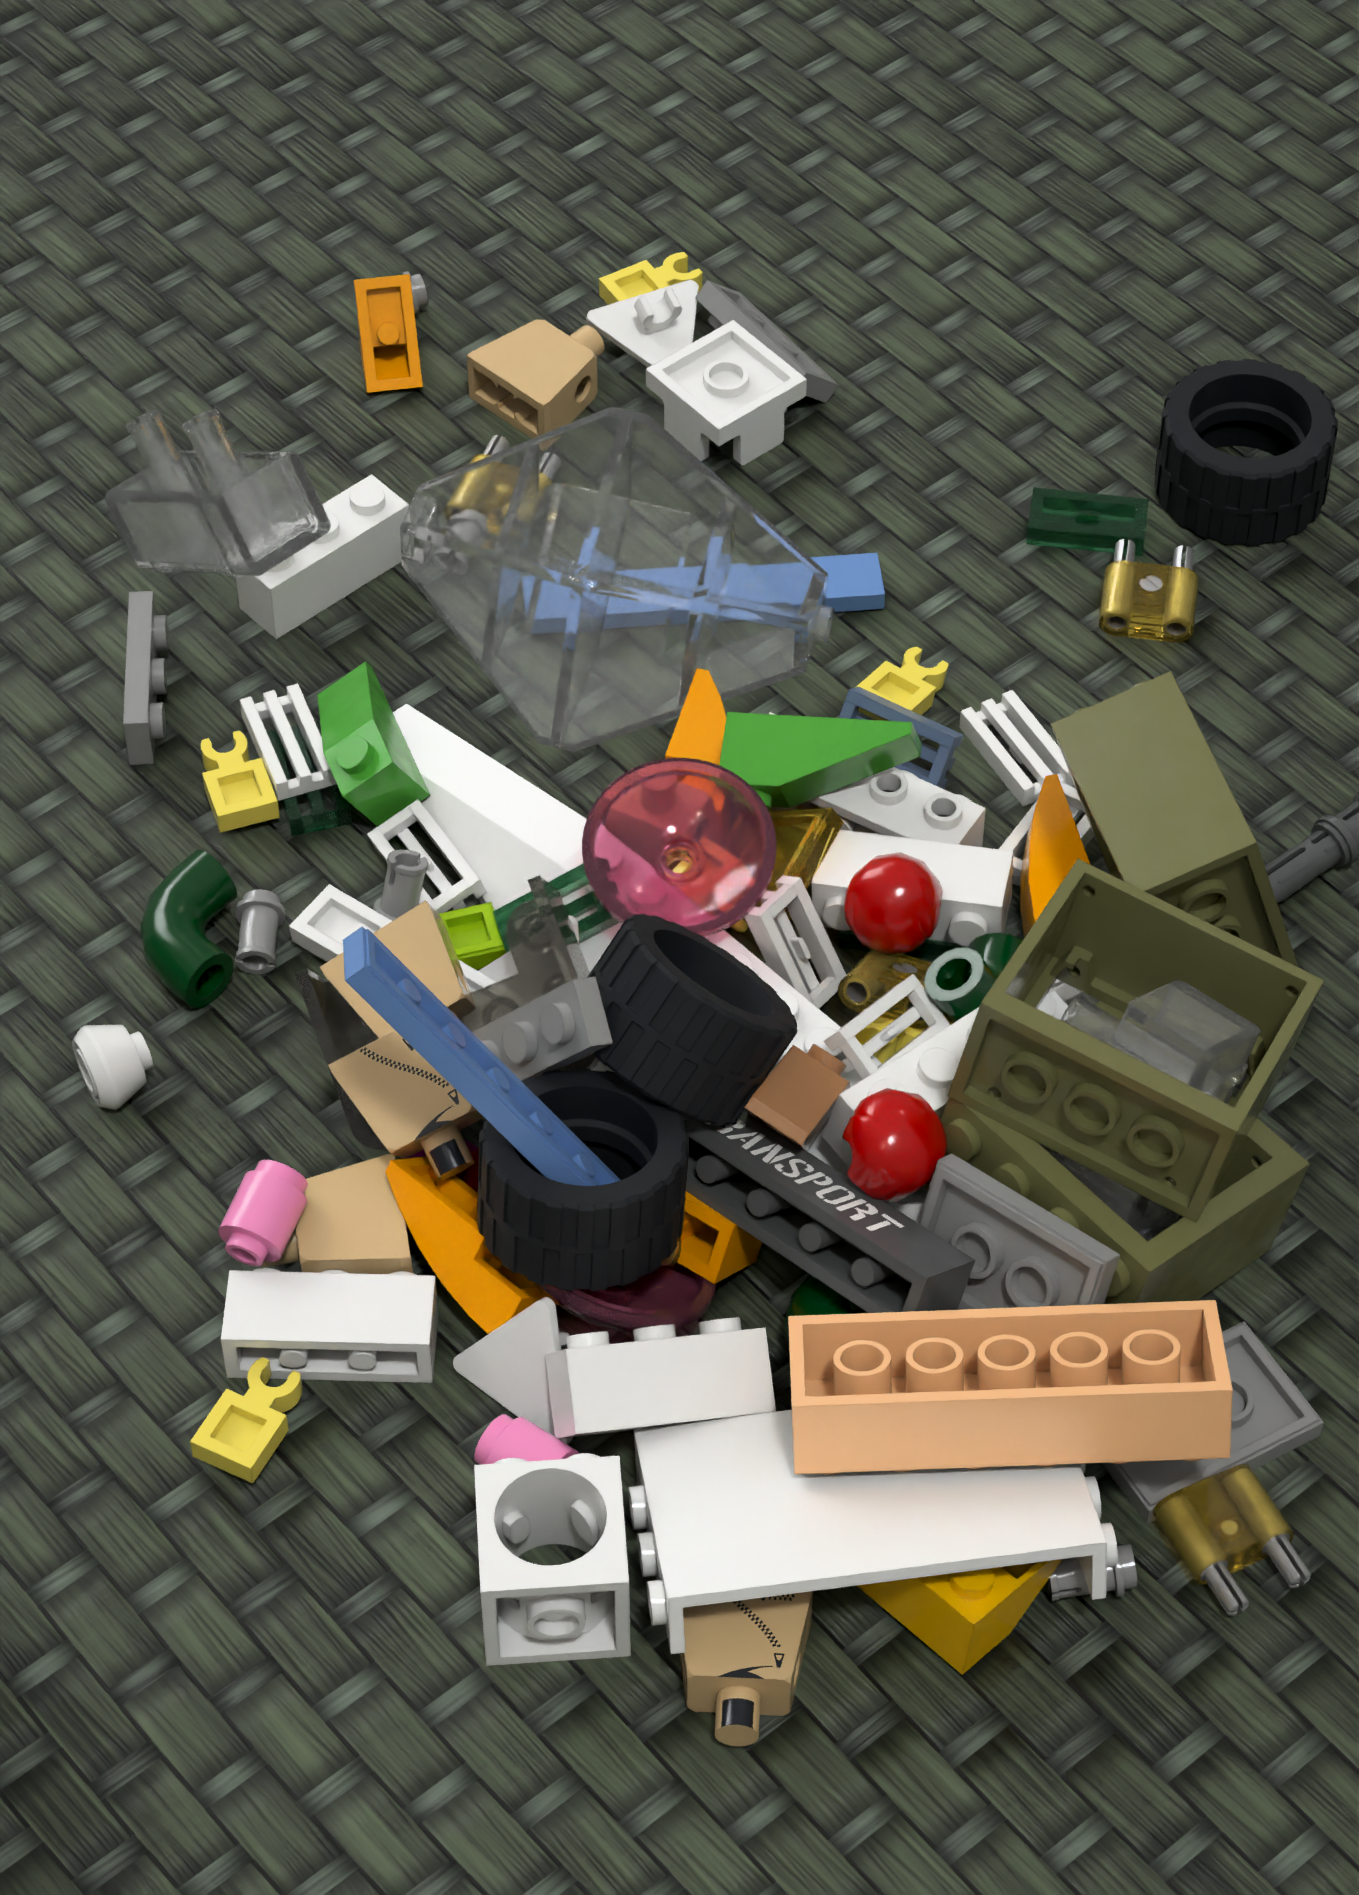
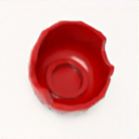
M901 852L875 856L858 870L849 882L844 899L845 921L861 945L884 955L910 952L930 938L937 927L943 893L941 884L926 863L920 859Z
M890 1088L881 1090L861 1100L842 1135L843 1140L850 1144L852 1151V1163L847 1171V1175L852 1183L871 1198L877 1200L898 1202L918 1192L932 1181L937 1161L945 1157L947 1151V1137L943 1123L929 1103L919 1094Z

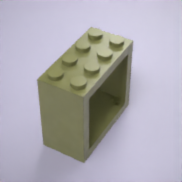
M1171 671L1154 679L1139 682L1129 690L1090 707L1080 708L1070 716L1051 723L1110 875L1298 967L1258 844Z
M1077 859L982 1000L947 1096L1197 1223L1281 1077L1324 980ZM1056 979L1248 1074V1077L1230 1106L1037 1008Z
M1102 1001L1065 1022L1230 1106L1235 1100L1231 1094L1152 1026ZM950 1097L941 1117L947 1137L945 1156L951 1153L1120 1254L1104 1304L1197 1301L1270 1250L1310 1165L1306 1159L1257 1118L1197 1223L1183 1217L1147 1241L1036 1141ZM931 1182L927 1184L924 1188L929 1190Z

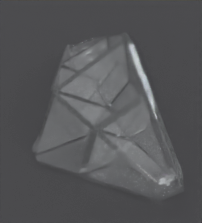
M614 406L420 484L400 526L402 567L538 743L572 752L680 716L697 668L709 670L722 701L805 673L816 642H827L833 623L834 608L825 606L828 573L648 414ZM446 548L452 549L449 556L440 554L441 550ZM457 551L461 554L459 559L454 558Z

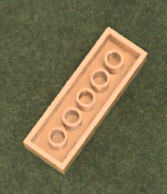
M1216 1300L788 1316L794 1474L821 1473L832 1475L841 1472H907L922 1469H981L984 1467L1030 1465L1049 1467L1057 1464H1124L1138 1461H1198L1201 1459L1230 1458L1233 1389Z

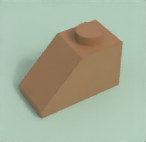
M813 1044L807 1053L792 1045L752 1095L744 1108L750 1115L808 1152L828 1123L839 1094L851 1087L850 1082L840 1076L846 1065L816 1044Z

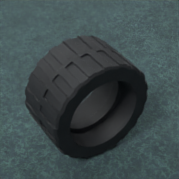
M1255 359L1218 361L1216 364L1204 365L1193 370V373L1183 376L1176 382L1175 388L1167 394L1162 410L1154 474V486L1156 494L1161 499L1160 504L1182 527L1189 528L1196 535L1203 538H1211L1224 544L1255 546L1267 542L1276 543L1286 540V537L1290 535H1297L1305 530L1310 522L1316 520L1321 513L1322 505L1325 504L1338 430V419L1334 415L1335 408L1331 400L1326 398L1324 391L1316 383L1310 382L1301 373L1286 369L1280 364L1260 362ZM1245 446L1268 452L1274 455V457L1244 458L1224 453L1215 448Z
M646 914L629 916L588 975V977H596L613 1044L594 1052V1056L614 1071L617 1076L652 1100H656L679 1114H684L703 1123L726 1125L736 1122L745 1110L744 1107L752 1095L767 1078L798 1032L795 1016L791 1013L790 1007L758 974L705 937L675 922L667 921L662 917L648 916Z
M574 1068V1070L560 1071L559 1069L544 1072L543 1075L535 1078L529 1077L522 1080L620 1181L597 1186H579L546 1178L483 1117L482 1130L479 1132L477 1224L479 1233L484 1236L485 1246L490 1253L497 1256L506 1268L513 1273H520L527 1277L529 1281L574 1291V1289L597 1291L607 1290V1287L616 1285L624 1286L637 1281V1278L645 1274H651L661 1267V1262L665 1258H669L676 1249L677 1239L682 1235L684 1222L689 1134L685 1132V1121L681 1114L669 1109L656 1100H652L617 1076L615 1072L608 1070L603 1072L590 1070V1068Z

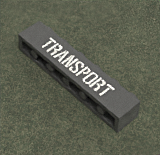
M746 1111L742 1112L736 1122L726 1125L703 1123L681 1114L685 1121V1132L689 1134L686 1191L868 1313L958 1310L975 1263L973 1258L885 1201L871 1198L852 1183L848 1177Z

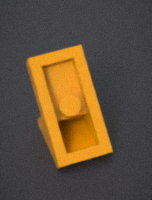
M410 274L354 280L360 334L359 345L367 393L423 387Z

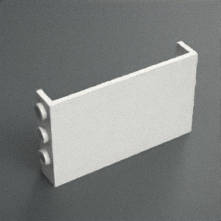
M792 1410L633 1429L638 1486L628 1487L633 1530L646 1528L647 1531L645 1533H637L642 1577L656 1576V1580L647 1581L650 1619L652 1626L665 1624L671 1654L686 1652L683 1608L1075 1557H1078L1091 1598L1095 1600L1106 1598L1107 1567H1115L1118 1563L1115 1532L1110 1522L1100 1523L1101 1498L1095 1476L1084 1477L1085 1463L1057 1464L1049 1467L1030 1465L984 1467L981 1469H922L907 1472H841L832 1475L821 1473L794 1474Z

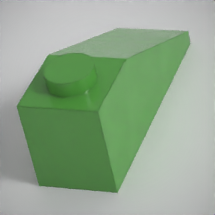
M366 661L317 695L323 753L343 798L378 827L417 799L421 802L430 796L374 670Z
M727 712L717 784L729 804H733L735 808L744 812L762 814L769 812L771 807H794L921 756L922 743L912 722Z

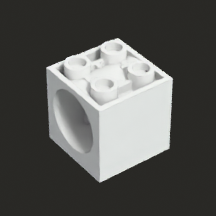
M580 1453L566 1459L526 1461L520 1458H506L494 1464L474 1465L480 1594L486 1666L631 1656L629 1573L620 1456L600 1457L595 1454ZM549 1544L568 1545L587 1553L572 1562L561 1565H538L518 1558V1556L530 1549Z

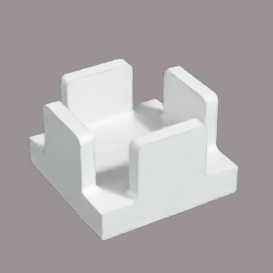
M734 320L646 369V386L659 396L664 403L665 435L698 463L709 457V439L718 446L733 439V458L741 465L749 463L780 445L784 440V413L787 412V407L806 397L807 379Z

